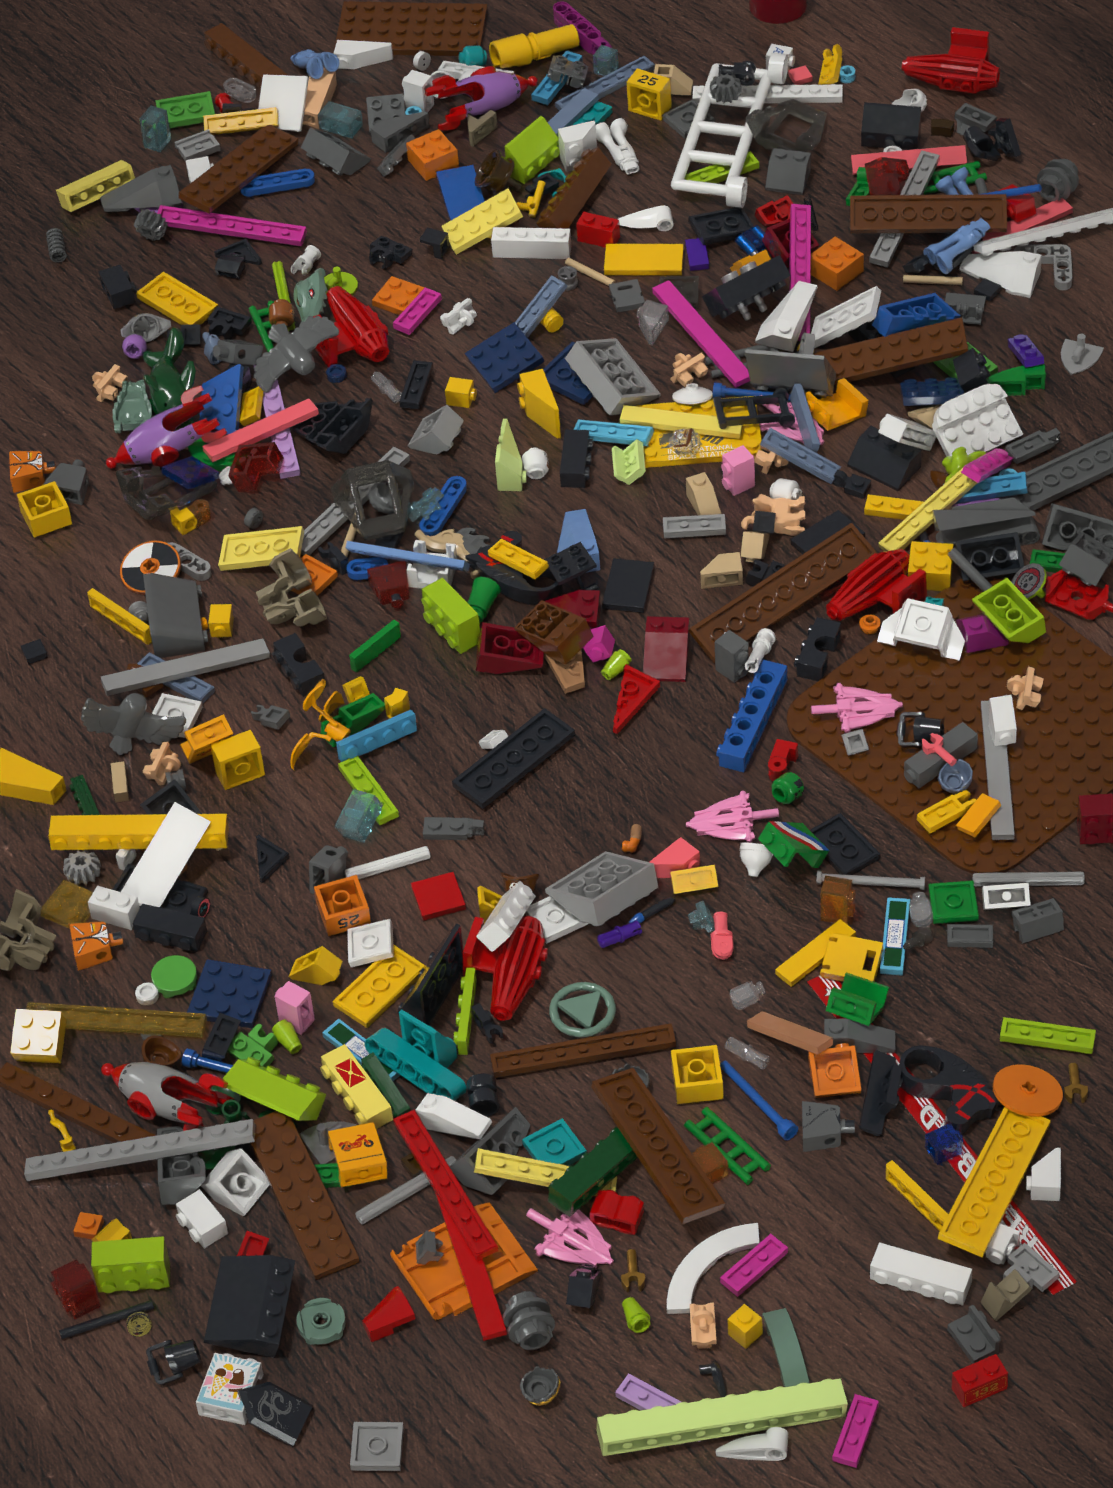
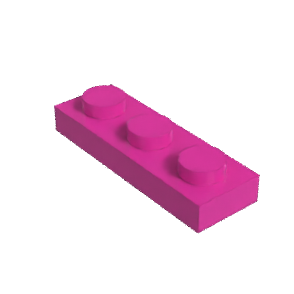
M424 288L393 322V329L410 335L442 300L441 293Z
M769 1234L720 1277V1283L738 1297L788 1253V1247L772 1234Z
M857 1394L854 1395L834 1450L832 1461L857 1468L879 1406L878 1400Z

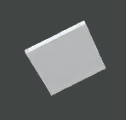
M263 75L258 109L273 107L278 109L279 127L276 128L282 131L299 132L302 130L309 77Z

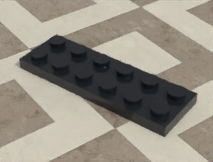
M544 708L452 781V786L484 809L575 736V730Z

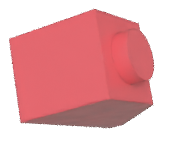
M680 837L653 858L650 863H654L657 878H671L670 872L699 867L700 851Z

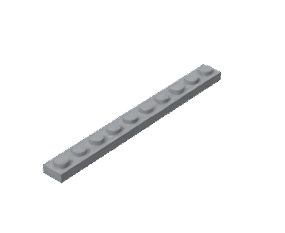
M253 1119L26 1158L24 1175L27 1181L255 1142V1123Z

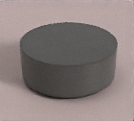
M257 508L250 509L244 519L245 526L250 529H256L263 520V512Z

